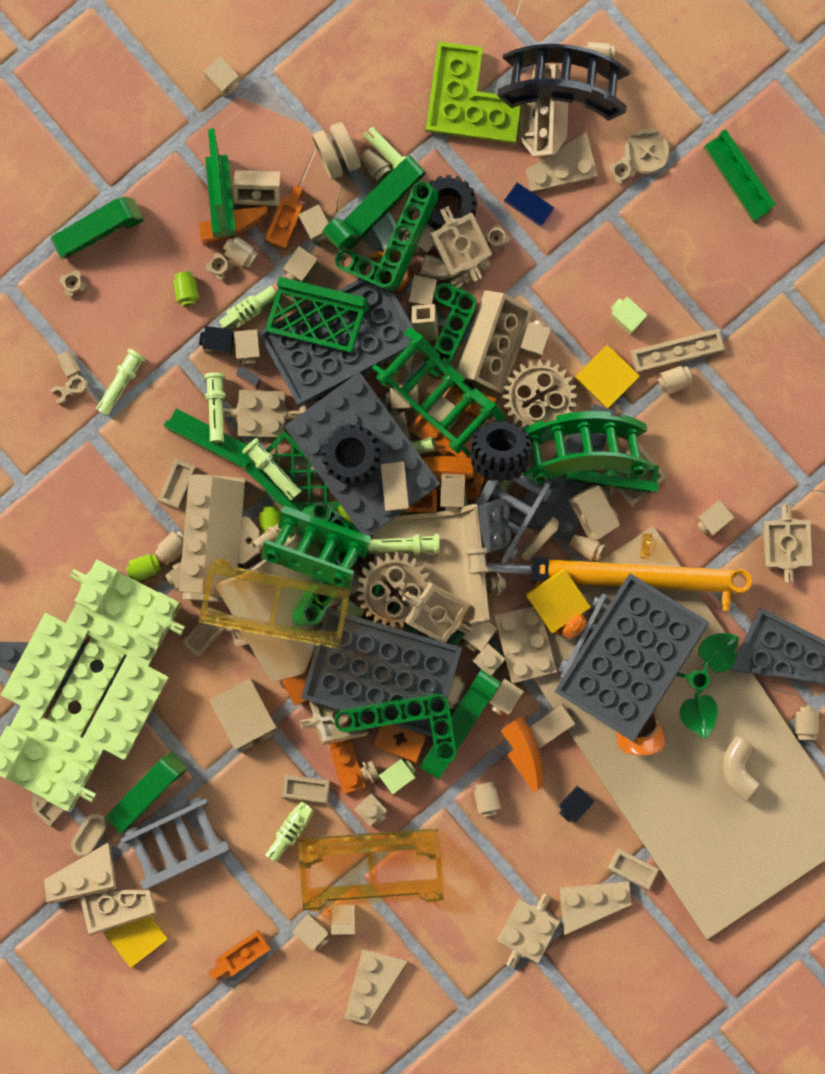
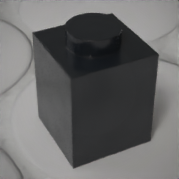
M205 326V332L200 333L199 346H203L202 349L205 353L232 355L234 331L233 329Z
M575 786L558 805L561 809L559 814L567 822H570L571 819L577 822L595 801L580 787Z

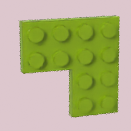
M438 41L425 132L516 144L521 105L510 108L497 94L477 91L483 47Z

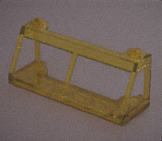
M216 558V561H211L198 622L340 648L350 590L330 583L323 584L238 568L230 565V560ZM213 575L274 585L276 589L269 622L228 615L214 608H208ZM284 587L342 598L343 603L337 632L313 631L275 624L274 619L280 588Z
M438 828L299 838V870L303 910L319 911L326 905L327 901L420 895V898L428 903L444 900ZM417 849V855L436 859V879L385 883L374 882L372 852ZM368 853L369 884L307 887L306 868H311L315 863L323 862V856Z

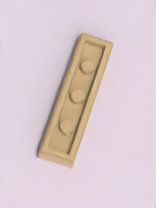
M718 328L632 350L630 354L635 372L638 374L725 351L720 329Z

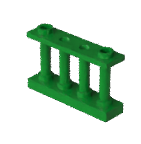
M283 506L278 528L282 530L275 543L265 539L261 559L350 590L354 571L350 570L356 556L366 558L371 536ZM291 532L303 536L297 551L284 546ZM312 540L325 544L319 558L306 554ZM334 548L348 552L341 566L328 562Z

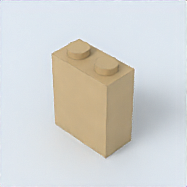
M251 678L209 700L235 750L240 748L243 752L254 746V740L261 737L262 741L275 735L273 730L277 729Z

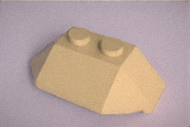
M545 65L544 78L561 79L558 65ZM535 69L533 70V75L529 78V80L534 78ZM552 97L539 98L538 102L521 105L519 140L533 157L555 155L566 140L568 103L552 101Z

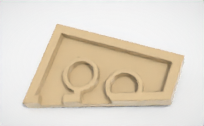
M362 949L344 1018L368 1024L407 961Z

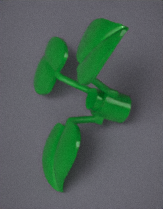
M718 633L706 637L698 648V655L705 660L702 671L693 670L689 674L680 672L677 674L678 677L687 679V683L691 688L696 689L695 699L689 698L682 703L679 712L680 719L689 730L702 738H707L711 733L718 714V707L712 696L703 695L699 697L702 690L707 688L710 683L707 665L715 672H725L734 665L737 657L739 637L733 634Z

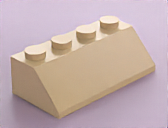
M484 290L457 368V372L465 378V382L504 395V386L508 384L507 378H510L533 309L504 293Z

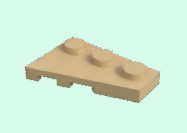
M587 132L558 149L555 155L547 156L526 169L525 172L531 193L597 178L598 175Z
M109 843L104 844L44 879L46 902L54 904L116 889L111 845Z
M629 881L559 888L564 935L632 905Z
M150 890L106 891L80 897L88 934L91 936L157 914Z

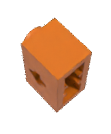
M394 725L380 726L373 746L417 762L426 736L422 735V733ZM402 732L407 742H402L399 746L396 744L397 740L393 738L394 735H399Z

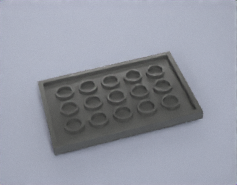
M358 279L337 290L365 297L370 303L368 312L364 314L352 354L267 333L265 329L258 332L299 408L335 390L358 372L363 375L373 370L372 367L375 364L379 367L398 357L408 347L407 343L410 340L403 333L409 327L414 328L393 291L385 290L362 279ZM312 303L303 308L302 311L305 315L316 309V307ZM330 306L321 311L325 320L337 314L335 308ZM297 311L287 318L292 323L302 316ZM349 312L342 316L347 326L356 321L358 313ZM319 313L307 319L311 328L323 322ZM285 318L274 323L273 328L280 330L288 325ZM340 318L328 324L333 334L345 327ZM305 321L293 327L296 334L299 335L309 330ZM326 326L314 332L319 340H324L331 336ZM345 332L338 336L336 340L339 345L348 347L350 336L348 332Z
M358 372L285 425V428L360 533L371 536L407 509L385 511L381 465L377 468L379 470L377 474L374 473L371 476L372 479L369 481L364 480L362 484L354 483V485L340 482L326 470V466L322 462L323 454L321 449L325 446L324 440L330 436L328 434L331 431H336V427L340 425L344 427L346 424H358L367 428L376 436L381 444L380 448L383 452V456H381L382 464L405 462L409 508L441 484L365 378ZM358 441L346 443L339 453L340 462L348 468L358 466L364 460L365 448Z
M629 573L554 692L632 742H635L710 623Z
M327 608L301 699L342 710L434 693L443 694L448 698L462 647ZM435 699L431 703V707L436 711L442 710L445 705L442 699ZM411 703L408 711L416 715L420 713L421 705ZM388 707L385 710V715L393 719L398 715V710L395 707ZM367 710L362 713L363 717L375 719V714L372 711ZM429 718L391 724L432 736ZM440 722L435 726L436 732H438Z

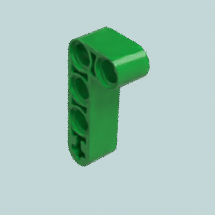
M120 197L57 232L50 239L60 259H66L120 228H131L144 221V218L134 198Z
M444 283L435 290V302L440 307L451 312L434 349L443 357L442 361L449 366L474 315L476 299L472 294ZM448 291L452 297L444 301L439 298V293ZM469 300L472 303V307L469 310H463L459 305L460 302ZM460 321L463 324L462 329L458 331L453 330L450 327L451 322ZM444 341H449L454 347L451 351H444L441 348V344ZM431 369L428 372L435 379L444 377L439 370L436 372Z
M171 751L148 771L105 816V819L120 834L124 833L189 767Z

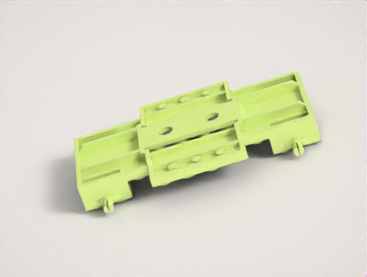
M97 559L91 571L86 575L75 569L72 570V573L79 577L70 574L69 578L80 582L81 588L74 600L77 603L67 622L64 623L47 613L44 614L1 693V696L17 703L21 707L10 727L6 726L0 737V776L43 797L68 812L72 811L79 796L91 803L94 799L86 794L95 797L96 793L84 787L104 750L126 760L169 679L168 676L152 669L149 665L169 629L180 635L183 633L181 630H185V626L174 621L182 606L178 601L159 591H154ZM89 635L91 639L85 646L84 652L74 667L69 680L63 687L62 693L52 708L48 719H45V712L80 647ZM124 655H127L112 685L110 686L104 700L102 701L97 713L95 714L89 728L87 729L84 737L82 738L81 735L84 729L86 728L92 714L94 713L99 701L101 700L107 686L109 685L114 673L116 672L122 658L124 657ZM94 660H101L103 662V670L99 673H94L91 670L90 665ZM72 701H78L81 704V711L77 714H71L68 710V706Z

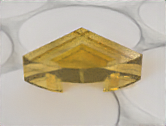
M643 533L641 535L640 558L648 559L650 556L652 533Z

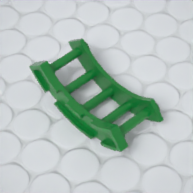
M409 327L403 333L410 340L407 343L408 347L385 371L375 364L372 368L378 374L376 379L385 387L389 385L421 418L449 441L448 446L455 453L459 454L462 452L469 457L471 453L464 444L473 436L477 428L482 426L487 419L491 420L493 418L498 420V422H502L506 416L494 402L476 388L473 390L465 383V378L451 365L447 366L439 358L441 355L428 341ZM420 351L425 357L423 365L400 387L391 377L415 352L418 353ZM436 368L444 375L442 378L443 382L419 406L408 393L431 369L434 370ZM456 386L463 393V399L440 423L436 422L426 412L450 387ZM475 403L481 408V413L458 438H455L447 431V428L469 405L472 406Z
M604 411L572 412L557 415L556 420L546 423L541 420L524 428L525 433L529 435V440H531L530 447L534 467L525 471L523 476L538 485L557 476L582 470H611L637 479L654 468V464L640 457L637 441L640 435L647 432L646 424L630 416L622 415V418L611 416V412ZM581 433L584 453L567 455L564 436ZM590 433L607 434L610 452H593ZM617 437L628 441L631 455L619 453ZM555 438L558 458L542 462L540 444Z

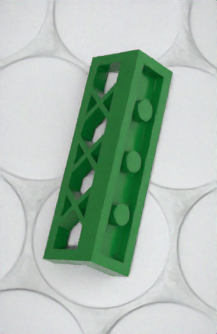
M726 129L721 131L718 137L704 145V149L752 222L773 210L776 204Z
M177 408L170 420H166L164 424L166 430L243 470L253 461L248 454L242 452L247 446L246 444L225 433L224 443H211L210 425Z
M654 465L651 481L641 480L640 478L632 479V476L628 478L619 477L611 470L606 474L595 473L593 470H589L590 472H586L587 470L564 474L563 480L655 494L658 492L659 482H657L659 466Z

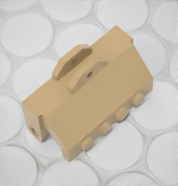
M189 475L179 592H183V600L225 603L216 585L221 581L239 575V565L247 566L259 556V553L255 552L252 545L247 544L248 540H255L261 535L260 530L250 518L244 517L246 478Z

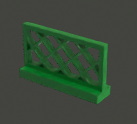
M215 128L208 129L210 157H205L212 234L214 238L236 235L228 154H219Z
M279 277L277 294L265 331L352 354L364 314L368 312L370 306L366 298ZM282 296L292 297L294 304L283 310L280 305ZM307 301L313 302L316 309L304 315L300 305ZM329 306L334 307L337 314L325 320L321 311ZM298 308L302 317L290 323L286 313ZM349 312L358 313L356 321L347 326L342 316ZM319 313L323 322L311 328L307 319ZM284 316L288 325L280 330L273 328L275 320ZM340 318L345 327L333 334L328 324ZM305 321L309 330L302 335L296 334L293 327ZM326 326L331 336L324 340L317 339L314 332ZM345 332H348L350 336L348 347L339 345L336 340L338 336Z
M285 431L266 449V452L271 453L275 449V454H272V456L275 457L277 465L278 457H291V470L283 471L291 473L294 484V473H308V486H297L299 489H308L307 503H298L295 498L291 501L266 472L255 467V462L245 469L282 507L286 506L303 512L304 508L302 506L317 503L311 502V489H324V502L328 505H333L332 508L335 511L340 506L338 501L327 502V489L329 488L325 482L324 486H311V473H317V471L311 470L309 460L308 470H294V457H305L306 459L307 457ZM284 438L291 444V454H278V444ZM294 447H295L301 454H294Z

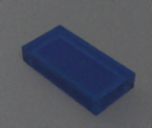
M518 182L504 199V203L539 227L543 226L554 210L553 206Z

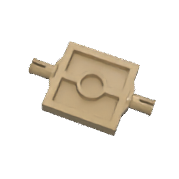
M449 206L440 210L446 223L440 229L430 233L449 274L453 275L461 270H469L473 281L481 279L482 276L477 265L482 259L492 255L473 213L454 219Z
M239 390L237 407L223 408V412H231L223 413V418H236L238 423L237 436L279 437L284 432L287 419L294 420L298 416H292V414H301L300 410H287L285 391Z
M782 504L781 519L763 521L765 568L777 567L784 569V583H794L793 569L812 566L810 520L791 518V504Z
M429 582L419 597L409 592H406L403 596V601L413 605L405 622L426 635L446 643L451 634L456 630L466 635H469L472 631V626L462 622L463 616L470 605L437 585Z
M311 701L310 707L313 717L300 720L301 730L315 727L319 733L322 745L367 736L368 733L367 729L350 732L339 731L334 724L335 716L339 709ZM344 714L339 717L338 721L342 726H349L352 719L349 715Z
M542 894L537 906L529 905L518 899L497 939L498 942L504 944L512 951L506 965L510 966L514 958L511 965L513 969H515L520 957H527L539 963L560 923L559 920L551 917L545 911L552 899L549 896L546 898L547 895Z

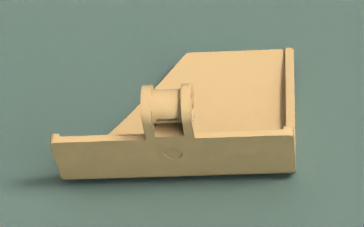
M471 504L459 510L397 516L372 534V539L413 538L415 534H419L421 537L434 536L439 533L440 554L436 555L435 552L416 555L414 552L398 553L399 558L402 559L407 554L408 561L410 562L415 557V566L424 565L421 573L427 571L429 573L425 580H431L433 584L466 601L470 605L463 616L462 622L472 626L489 621L485 573L489 572V567H486L485 559L487 548H482L477 504ZM386 553L373 554L374 564H377V556L381 557L382 560L386 559ZM388 553L390 558H394L395 553ZM393 569L389 573V576L393 579H398L402 575L399 569ZM380 575L382 580L390 584L384 575ZM409 586L405 589V593L409 592L412 595H415L418 591L414 586Z
M295 534L284 546L297 551L303 536ZM312 540L306 554L319 558L323 551L320 542ZM263 560L247 573L219 582L216 588L234 617L224 627L232 634L235 646L249 644L268 678L274 682L300 675L306 671L317 645L325 614L319 623L304 628L298 627L293 621V612L314 577ZM317 593V594H316V597H317L318 601H320V596H319V594ZM305 612L306 619L309 620V615Z

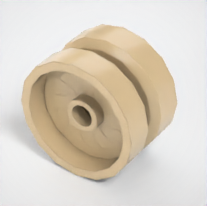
M341 121L330 126V134L333 141L330 140L324 130L312 134L317 152L331 180H335L343 175L340 161L343 162L349 172L361 168L354 142Z

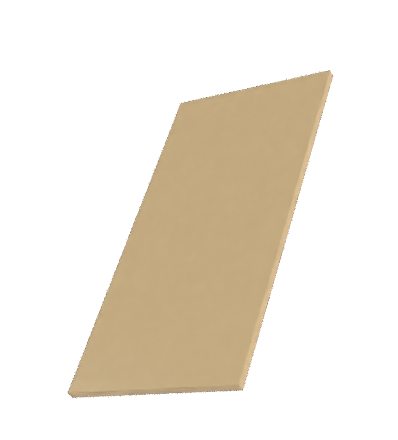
M654 526L599 561L602 563L681 567ZM575 584L590 606L595 596L600 598L602 593L607 595L603 603L610 605L620 589L617 586ZM657 589L710 623L679 672L689 674L693 670L702 671L705 660L698 655L700 643L710 635L725 633L697 591ZM588 609L582 613L587 621L593 610ZM599 611L593 624L597 625L604 613ZM545 625L557 672L533 678L553 710L564 704L577 722L568 728L567 731L706 939H709L825 861V780L753 674L730 671V669L725 672H715L707 665L710 683L707 688L702 690L699 697L703 695L712 696L718 707L715 726L707 738H702L682 723L679 715L681 705L689 698L695 699L696 689L688 685L687 679L676 676L655 709L665 732L666 744L661 752L646 756L627 754L618 747L616 731L554 692L562 680L560 678L562 672L558 671L564 658L569 659L581 633L573 639H567L564 636L551 633ZM588 632L587 636L585 637L582 643L583 645L586 643L587 639L591 635V632ZM736 736L755 749L746 762V770L751 777L759 782V785L747 801L736 795L727 785L722 771L723 756L729 744Z

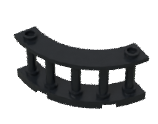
M539 44L515 49L502 56L513 69L511 84L499 88L497 96L510 108L526 103L538 102L539 98L552 97V101L572 103L574 100L584 103L585 108L596 112L607 121L626 113L627 105L616 97L618 80L630 75V70L602 53L574 45ZM545 63H562L561 79L544 78ZM536 65L534 78L520 81L522 68ZM571 65L588 69L586 84L570 80ZM596 73L609 80L607 92L595 86Z

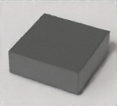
M240 367L236 372L237 377L256 389L261 383L258 376L244 367Z

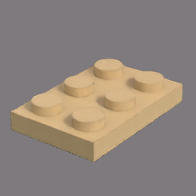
M534 606L494 616L512 684L557 672L544 621Z

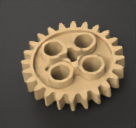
M540 359L537 362V366H534L531 360L528 363V368L521 364L520 373L513 370L512 373L515 379L508 377L507 382L511 386H504L503 389L509 392V394L502 397V399L509 401L504 405V409L511 408L507 416L516 417L513 423L521 422V427L525 428L541 420L546 423L556 420L557 415L572 413L569 408H575L576 404L571 402V400L576 399L577 395L572 394L571 391L576 389V385L568 384L571 382L572 377H564L567 370L557 371L559 364L551 368L549 360L545 366H542ZM541 376H546L550 380V384L542 387L538 384L537 379ZM554 386L558 387L557 390L546 394L543 402L538 399L528 407L522 408L523 404L535 399L536 392L541 395ZM520 388H527L530 391V396L528 398H521L518 395V390ZM551 396H558L561 398L562 404L560 406H553L550 404L549 398ZM533 407H538L542 411V416L533 418L529 410Z
M398 552L395 553L394 558H390V555L386 553L385 560L377 556V564L369 561L371 569H362L366 577L358 578V581L363 583V585L357 586V591L363 593L358 595L357 598L358 600H365L360 607L361 609L368 608L366 612L367 617L374 614L373 622L382 619L383 625H386L388 621L391 623V627H394L395 623L399 622L401 628H403L404 621L411 612L413 605L409 604L406 606L395 592L391 594L390 586L380 578V575H384L394 588L399 587V594L402 597L405 595V589L409 586L417 588L418 591L414 596L419 597L429 582L432 583V581L425 580L429 576L428 571L421 573L424 568L423 564L415 566V557L409 562L407 554L400 559ZM399 569L402 575L398 579H393L389 576L390 571ZM380 584L385 590L381 594H375L372 592V587ZM395 601L400 604V608L397 611H390L387 608L388 604Z

